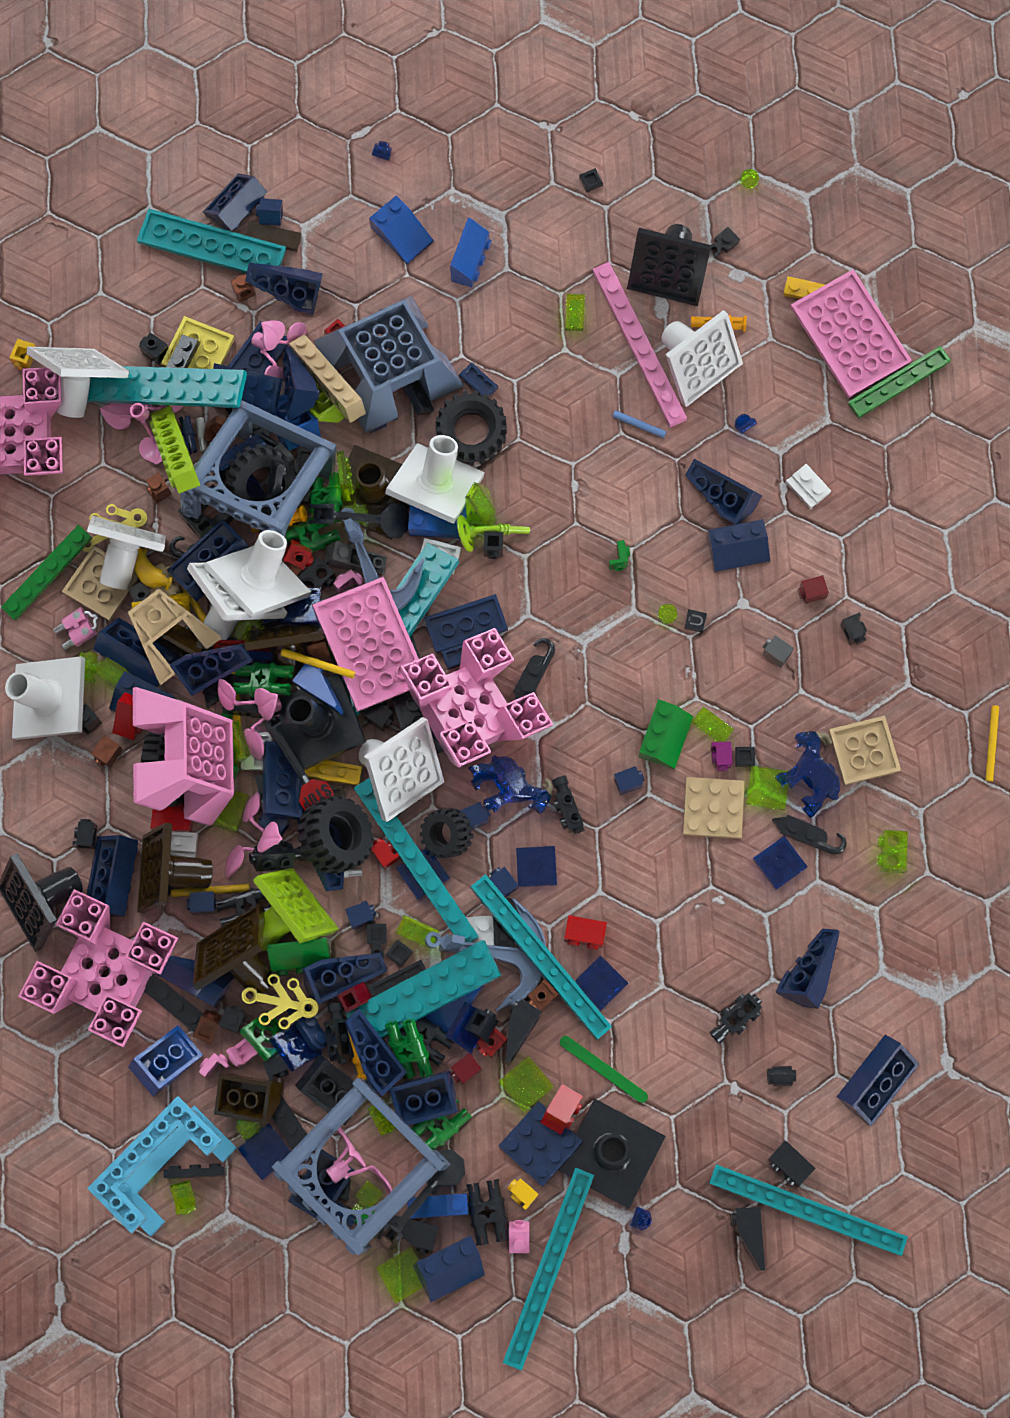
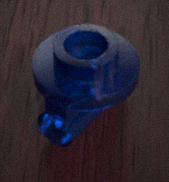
M385 141L375 143L372 156L390 161L392 147L389 146L390 143Z
M741 414L736 418L734 427L743 434L755 426L757 421L747 414Z
M637 1207L630 1226L640 1230L647 1229L652 1222L651 1213L648 1210Z

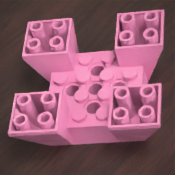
M47 367L23 369V395L0 397V475L24 473L25 476L63 474L62 437H51V418L61 404V376Z
M495 628L463 641L460 669L453 673L445 675L434 654L400 667L415 703L424 718L428 719L431 730L450 762L458 768L490 754L491 750L488 745L496 741L522 740L553 726L552 721L534 692L507 703L495 684L493 678L514 661Z
M134 687L132 698L133 726L158 735L165 733V761L133 764L134 803L160 811L184 793L185 819L208 826L213 825L234 795L232 720L183 701Z
M74 889L56 923L58 927L78 937L65 965L60 972L36 961L18 997L53 1014L72 1003L81 1005L96 1013L88 1031L124 1047L142 1012L136 1006L146 988L145 985L152 974L161 975L179 938L143 922L134 940L128 939L110 930L109 905ZM119 951L118 958L113 960V954ZM93 961L92 967L86 969L87 963ZM110 969V974L107 977H103L104 971ZM127 977V983L121 986V980ZM101 987V992L98 995H94L95 989Z

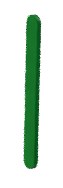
M569 1036L561 1037L560 1045L638 1102L644 1103L647 1101L648 1094Z

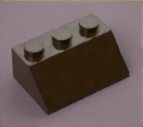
M178 623L156 639L182 656L213 649V646L206 650L187 625L183 627Z
M219 1074L214 1115L268 1124L280 1104L283 1082L236 1074Z

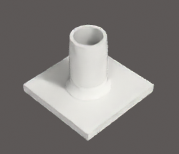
M724 310L695 332L685 324L676 321L669 324L662 334V342L670 350L665 355L681 403L685 407L689 406L743 364L729 315Z
M27 347V355L61 376V404L56 412L63 416L73 418L84 417L90 377L128 378L129 370L95 349Z
M438 435L431 439L429 447L419 443L416 444L386 488L385 494L454 524L483 479L485 472L457 461V442L449 436Z
M92 516L87 532L110 538V544H108L101 571L100 583L112 588L128 589L140 546L163 552L165 546V535Z
M263 531L260 533L254 546L208 561L204 567L251 618L308 598L311 593L282 561L287 541L284 536L276 531Z
M189 563L187 570L212 604L204 624L222 637L220 640H227L239 620L285 618L287 611L284 607L251 618L204 568L206 563Z
M80 656L16 664L15 673L9 676L5 685L6 694L14 700L13 739L20 740L82 733L85 658Z
M424 717L385 743L376 739H370L360 748L359 761L367 767L380 815L385 822H388L444 783L428 719Z

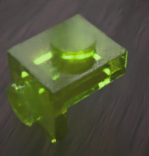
M261 619L239 621L234 628L236 631L234 636L242 640L252 625L259 630H262L265 626L261 624Z
M374 1105L367 1108L381 1136L396 1129Z
M190 1180L170 1185L176 1206V1215H187L196 1210V1198Z

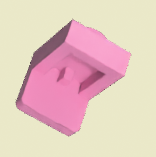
M349 570L346 574H340L333 584L336 591L341 594L353 583L358 587L363 585L364 579L358 572L354 573L352 570Z
M245 1038L234 1047L226 1050L230 1061L236 1067L248 1063L258 1055L257 1051Z
M213 1053L209 1059H204L199 1067L201 1069L199 1072L208 1078L220 1063L230 1070L231 1066L228 1065L230 1060L223 1054L217 1056Z
M515 1220L509 1222V1253H529L528 1221Z

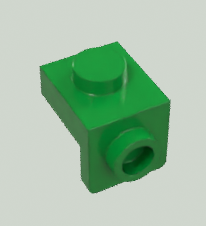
M625 540L617 541L618 559L609 561V570L621 571L628 567L630 548L625 545Z

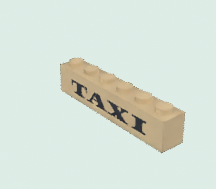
M305 334L289 343L290 348L308 370L318 387L350 423L366 414L362 399Z

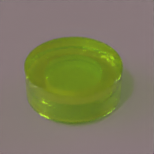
M753 169L743 171L741 174V184L744 187L754 188L758 184L759 174Z
M672 604L662 605L658 611L660 621L666 624L674 622L677 618L676 607Z

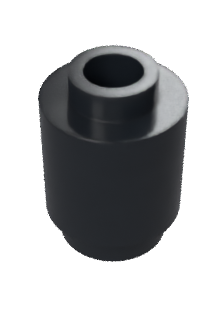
M772 1066V1068L767 1069L768 1085L792 1086L793 1082H796V1070H792V1066Z

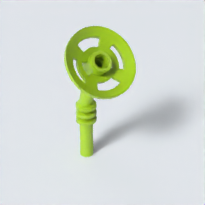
M463 515L457 518L459 537L468 552L474 550V537L477 534H484V532H503V535L530 533V527L510 526V524L501 523L493 526L475 527L474 525L471 526Z

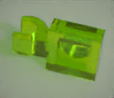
M367 1180L355 1195L359 1201L351 1210H363L365 1206L373 1207L384 1193Z

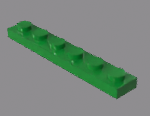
M939 346L850 400L848 405L859 419L951 362V359L944 349Z
M78 524L8 598L1 608L16 621L87 546L93 537Z

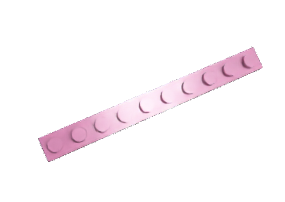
M610 262L593 268V274L669 427L687 421V417Z

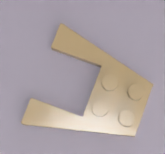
M160 589L154 591L128 612L160 685L175 675V672L153 645V642L183 619L206 650L222 638Z

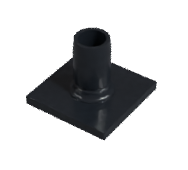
M682 224L669 226L665 234L639 228L627 289L698 306L711 245L692 241L690 229Z
M335 673L326 678L344 711L342 715L302 689L290 694V696L279 699L282 707L274 715L281 714L285 721L278 727L304 770L366 743L344 681L339 674Z
M18 853L10 856L0 878V893L35 952L43 948L57 920L51 908L68 901L74 889L81 893L83 891L81 880L72 867L59 870L34 882Z
M594 1098L576 1133L584 1143L558 1171L572 1178L575 1168L593 1174L594 1178L590 1186L591 1189L629 1209L666 1136Z

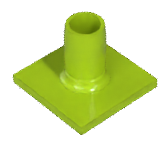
M294 868L258 875L253 879L254 883L271 904V907L264 913L263 951H267V945L278 943L290 931L299 943L334 934L339 929Z

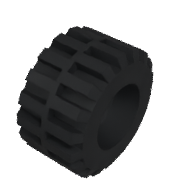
M453 808L435 810L423 819L425 823L420 826L422 829L420 836L423 838L421 843L425 844L424 849L430 851L431 856L445 859L462 855V853L468 850L467 847L471 846L472 842L470 839H473L474 834H471L473 826H470L469 823L471 821L466 819L467 815L464 812L460 813L461 810ZM444 824L451 831L449 843L445 841L442 834Z

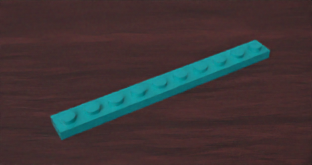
M370 777L354 787L355 792L452 934L465 937V942L469 943L479 938L397 816L388 822L382 820Z
M485 874L470 886L473 893L554 988L595 1040H598L611 1029V1024Z
M717 1164L714 1167L709 1182L713 1186L898 1256H902L908 1236Z
M575 1168L502 1362L521 1371L523 1369L594 1178L593 1174Z

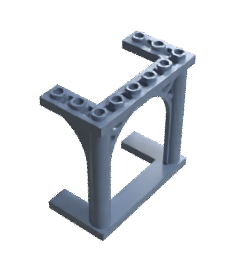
M241 400L240 408H232L231 414L194 468L200 486L180 493L181 512L188 517L198 519L201 515L202 503L216 508L221 513H227L238 521L248 523L254 529L276 531L285 538L287 528L297 507L317 476L319 475L329 480V474L332 473L333 478L336 444ZM253 424L313 451L290 487L280 496L266 501H249L237 497L224 486L219 475V465L223 455L236 436L245 440L248 436L253 435ZM212 481L218 484L212 489L205 486L206 483ZM276 503L279 504V505L277 506V509H278V510H276V508H275V506H274V504H276ZM262 507H269L272 512L271 515L268 516L262 513Z
M357 1078L352 1083L354 1087L282 1161H277L272 1166L275 1170L273 1174L281 1182L284 1180L289 1184L287 1187L289 1191L295 1196L299 1195L303 1199L302 1204L310 1211L313 1209L318 1214L316 1218L324 1226L328 1224L332 1228L330 1231L332 1235L338 1240L342 1239L347 1244L345 1248L352 1255L367 1253L372 1247L369 1244L371 1239L438 1170H446L451 1165L437 1150H432L378 1096L366 1079ZM368 1099L425 1157L380 1203L368 1209L351 1210L337 1205L324 1193L317 1176V1162L320 1151L327 1140ZM309 1157L312 1158L313 1163L311 1165L302 1164L305 1160L308 1162ZM301 1169H309L312 1172V1177L308 1180H302L299 1178L301 1176L299 1171ZM312 1182L315 1185V1190L311 1191L310 1189L312 1188L304 1184ZM323 1199H327L326 1205L322 1203ZM338 1211L342 1212L344 1215L342 1218V1223L340 1222V1217H336V1213ZM351 1214L357 1218V1226L353 1230L347 1226V1218ZM367 1214L369 1217L364 1219L366 1222L362 1225L361 1215Z

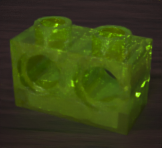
M884 830L882 835H879L878 847H881V854H878L877 866H880V872L904 873L907 870L908 831ZM888 838L896 839L897 846H891L888 843ZM887 858H895L896 865H890L887 862Z

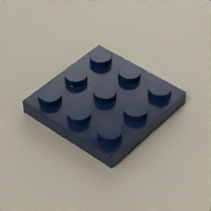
M538 1101L498 1146L539 1185L544 1187L584 1142L570 1129L565 1128L562 1134H559L540 1123L547 1108Z

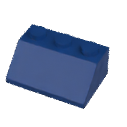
M468 218L450 265L452 282L472 288L474 282H477L479 279L480 271L478 270L480 266L484 265L486 259L484 254L486 250L490 249L492 240L489 238V231L471 218Z

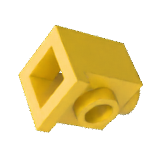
M17 338L9 359L15 368L19 370L28 369L31 367L33 358L26 354L27 347L36 346L33 343Z
M521 1178L518 1181L514 1179L507 1187L512 1193L510 1197L519 1205L521 1202L525 1204L522 1207L525 1211L539 1195Z

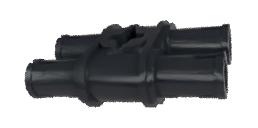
M251 887L249 890L239 893L233 892L230 897L215 900L218 912L233 907L238 911L237 915L221 918V927L246 912L243 909L246 906V901L252 906L249 908L250 910L257 905L258 900L266 899L260 889ZM271 905L264 907V913L271 907Z
M424 1016L415 1021L416 1027L420 1034L423 1035L426 1032L427 1039H423L426 1050L429 1052L428 1059L439 1067L442 1063L440 1060L443 1061L445 1055L432 1048L431 1043L436 1040L450 1050L453 1047L452 1044H455L456 1038L444 1032L440 1025L434 1024ZM403 1028L399 1029L402 1036H407Z
M499 1179L493 1180L494 1189L492 1181H486L489 1193L488 1202L481 1200L479 1183H473L475 1192H473L472 1184L466 1185L470 1202L468 1203L471 1217L470 1226L474 1228L476 1246L482 1245L481 1236L483 1245L489 1244L486 1230L487 1223L494 1224L496 1242H502L501 1233L503 1241L509 1240L506 1227L508 1217H506L505 1199L501 1197ZM485 1207H488L490 1210H496V1212L490 1214V1218H487L486 1215H479V1213L485 1211Z

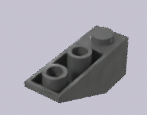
M337 541L327 546L324 560L327 565L363 572L356 547ZM367 551L377 574L384 575L387 557Z

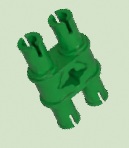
M333 472V478L332 473L329 474L328 487H324V480L317 477L312 484V492L309 495L311 504H335L334 510L340 512L343 506L341 501L343 489L340 486L341 475L339 473ZM309 508V512L312 514L313 520L314 509ZM311 524L313 528L319 529V524Z
M308 520L297 525L294 524L293 528L287 530L285 534L287 542L300 539L301 542L299 543L311 549L312 553L320 549L324 550L326 545L341 540L337 529L321 535L318 534L319 529H315L311 524H308ZM323 524V527H322V528H324V527H326V526H328V525H331V524ZM307 532L312 537V541H310V539L307 538Z
M255 662L252 665H244L235 671L236 676H251V681L249 683L234 682L233 686L236 687L233 688L236 695L247 694L253 698L255 690L258 688H263L274 694L290 696L291 692L288 691H291V685L289 683L275 684L277 677L292 678L294 674H290V672L294 673V668L292 665L282 666L274 662L270 664Z
M412 1018L411 1021L410 1019L403 1021L402 1024L407 1036L401 1035L396 1020L386 1023L385 1028L390 1037L389 1046L392 1047L395 1057L407 1071L403 1078L407 1079L408 1077L410 1079L416 1075L411 1062L417 1063L421 1077L432 1075L433 1070L428 1060L429 1052L424 1045L423 1035L418 1032L415 1020Z
M463 1108L452 1119H447L445 1116L435 1118L439 1122L444 1121L442 1123L444 1131L438 1127L434 1128L436 1124L433 1119L416 1123L411 1129L418 1136L426 1130H431L432 1136L425 1143L432 1150H435L439 1145L444 1146V1143L455 1133L458 1134L459 1128L472 1116Z

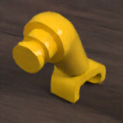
M140 547L134 567L139 580L145 586L153 589L157 586L160 588L163 586L165 590H168L172 577L166 578V575L162 573L163 570L155 567L146 556L148 549Z

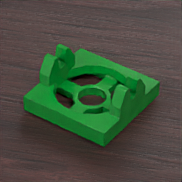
M263 1015L261 1020L262 1022H267L269 1018L267 1015ZM258 1017L240 1030V1033L264 1061L278 1056L285 1047L294 1041V1038L286 1029L279 1027V1021L276 1018H273L268 1024L272 1028L262 1025ZM256 1028L260 1030L258 1038H255L253 1034ZM263 1031H270L273 1038H266ZM277 1032L280 1035V1043L276 1039ZM264 1041L270 1042L275 1048H265L261 1043Z

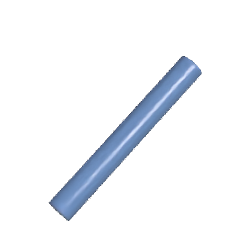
M616 410L613 414V418L664 438L667 431Z

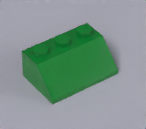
M658 699L638 757L675 770L693 716L677 705Z
M327 938L313 939L303 943L295 941L267 945L271 972L278 976H287L288 972L296 971V974H303L304 967L322 959H331L330 943Z

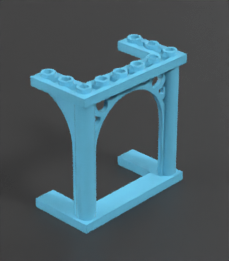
M177 1096L87 1189L130 1233H133L140 1226L149 1236H152L166 1221L138 1194L144 1186L190 1139L207 1156L212 1152L221 1162H224L237 1147L195 1105L190 1108Z

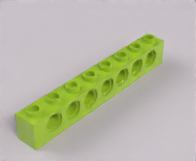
M171 405L150 413L152 420L149 423L172 488L176 487L180 494L200 486Z

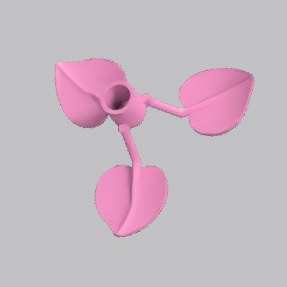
M277 320L262 322L263 334L260 332L255 333L252 338V345L261 349L260 353L264 354L273 365L268 366L264 374L283 379L282 367L277 366V363L266 351L273 350L279 343L288 344V347H290L289 343L304 334L307 336L306 325L301 322L294 323L287 333L288 340L283 341L281 339L285 334V326L282 322Z
M110 403L107 406L101 407L102 416L115 429L122 430L128 428L131 424V418L141 422L150 437H145L140 442L139 452L141 456L156 465L163 461L155 437L146 424V420L149 417L148 410H159L167 406L158 405L160 407H152L148 405L143 406L140 403L133 405ZM171 405L174 413L179 412L183 408V406Z
M219 679L218 696L224 708L233 710L234 704H256L258 706V710L263 718L254 724L251 730L248 728L244 730L243 739L248 752L257 760L262 761L264 743L260 734L255 731L256 728L254 726L261 724L265 720H270L275 712L281 710L282 706L278 694L258 688L255 690L254 701L239 702L235 700L236 692L234 688L225 680Z
M256 792L245 804L241 819L243 822L249 820L263 833L257 850L264 852L273 845L279 844L282 837L277 823L271 822L264 829L254 820L253 816L258 812L260 806V794ZM237 845L231 851L225 866L227 879L230 880V876L241 866L244 852H253L254 848H242L241 845Z
M340 1127L336 1132L344 1139L346 1148L338 1159L333 1162L334 1164L326 1170V1173L336 1184L343 1177L347 1179L350 1176L370 1170L379 1178L388 1196L392 1191L388 1180L375 1166L366 1167L363 1158L355 1151L354 1146ZM349 1150V1155L351 1157H349L346 1161L342 1160V1158ZM356 1158L363 1168L348 1173L350 1168L347 1164Z

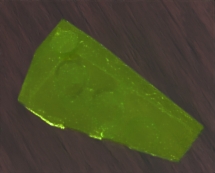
M474 482L465 496L467 520L475 527L493 526L496 524L497 518L489 488L486 485Z

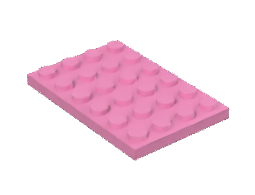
M854 269L790 306L848 399L912 362Z
M384 577L312 605L337 666L356 672L354 679L342 676L357 712L409 691L400 667L419 658Z

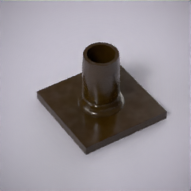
M354 445L340 474V486L343 489V494L341 495L343 506L340 512L348 507L353 509L355 513L379 515L389 503L403 504L407 510L408 503L385 494L386 488L403 464ZM357 521L360 527L388 539H393V537L385 535L379 527V523Z
M319 621L252 630L248 632L244 643L245 650L272 647L274 663L282 666L292 665L294 668V673L290 672V674H294L293 677H277L278 684L289 683L291 691L300 690V688L293 682V679L305 663L281 656V651L284 648L304 655L302 642L322 640L324 633Z
M164 823L143 835L138 913H146L167 903L168 886L208 889L211 884L213 875L211 860L170 855L172 824Z
M260 903L197 942L193 975V987L197 991L229 971L244 988L253 987L257 993H264L269 989L271 985L268 983V977L273 973L257 955V953L263 950L265 908ZM274 976L270 978L271 983L274 982Z

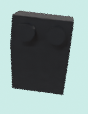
M522 998L519 1002L515 1001L509 1010L511 1015L505 1059L508 1066H510L542 1015V1011Z
M319 1054L295 1086L326 1112H329L354 1087L352 1084L354 1081ZM354 1112V1113L349 1117V1119L343 1124L344 1126H345V1125L348 1123V1121L352 1118V1116L355 1114V1112Z
M761 1207L736 1208L730 1214V1226H734V1231L756 1270L764 1271Z

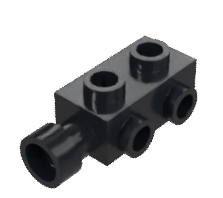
M566 775L553 779L554 789L558 791L555 794L556 800L553 803L556 811H560L563 817L560 818L563 829H567L568 833L573 832L574 834L585 831L574 797L567 785L569 782Z
M280 841L279 844L273 845L264 852H259L257 846H255L253 852L249 853L250 864H253L256 872L290 869L294 867L295 860L301 862L307 861V859L305 858L306 854L302 853L300 849L302 846L293 848L292 844L287 841Z
M742 993L734 1000L736 1005L732 1009L727 1007L719 1014L722 1017L719 1020L721 1025L717 1028L714 1027L709 1032L718 1044H721L729 1033L732 1036L735 1033L740 1035L747 1028L745 1024L750 1019L754 1022L761 1015L760 1010L762 1007L760 1004L762 1001L755 994L751 996L748 993L745 996ZM748 1005L750 1012H745L743 1007ZM735 1019L736 1025H730L729 1020Z
M342 1003L327 1005L328 1013L331 1014L332 1020L324 1022L330 1062L338 1061V1064L350 1063L354 1053L345 1024L348 1018L343 1019L342 1012L344 1007Z

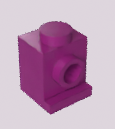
M731 741L712 742L710 750H714V752H711L712 764L715 763L718 772L728 771V768H731L733 765Z

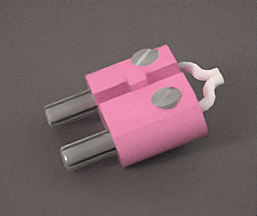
M80 607L62 618V624L53 630L56 634L65 629L68 630L71 639L62 644L63 649L66 650L73 645L79 647L97 635L95 629L98 617L96 614L92 615L89 611H85ZM87 614H89L90 617H95L93 619L94 626L90 623V619Z

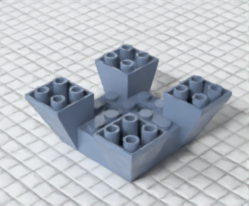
M412 295L380 309L378 312L355 323L346 325L314 340L317 349L336 370L352 363L359 375L361 382L355 392L362 399L366 414L357 420L365 433L398 418L392 392L416 380L420 382L430 402L463 387V383L446 354L433 347L422 329L429 325Z

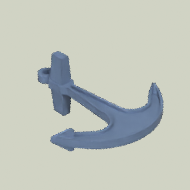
M348 507L341 511L355 513L353 509ZM351 518L342 520L345 523L344 528L349 541L355 544L366 583L379 579L363 545L364 535L359 522L353 521ZM423 558L412 570L407 581L400 589L389 590L398 611L408 604L418 588L425 561Z
M515 898L511 899L517 913L546 946L543 932L536 919ZM431 932L425 937L427 947L436 948L439 946L438 951L458 953L476 944L465 942V937L453 934H446L441 938L437 932ZM434 937L436 943H431L430 938ZM487 945L495 960L515 966L520 973L518 987L506 996L498 1008L495 1009L496 1012L513 1005L515 1001L518 1002L521 998H525L535 989L542 977L541 973L519 947Z

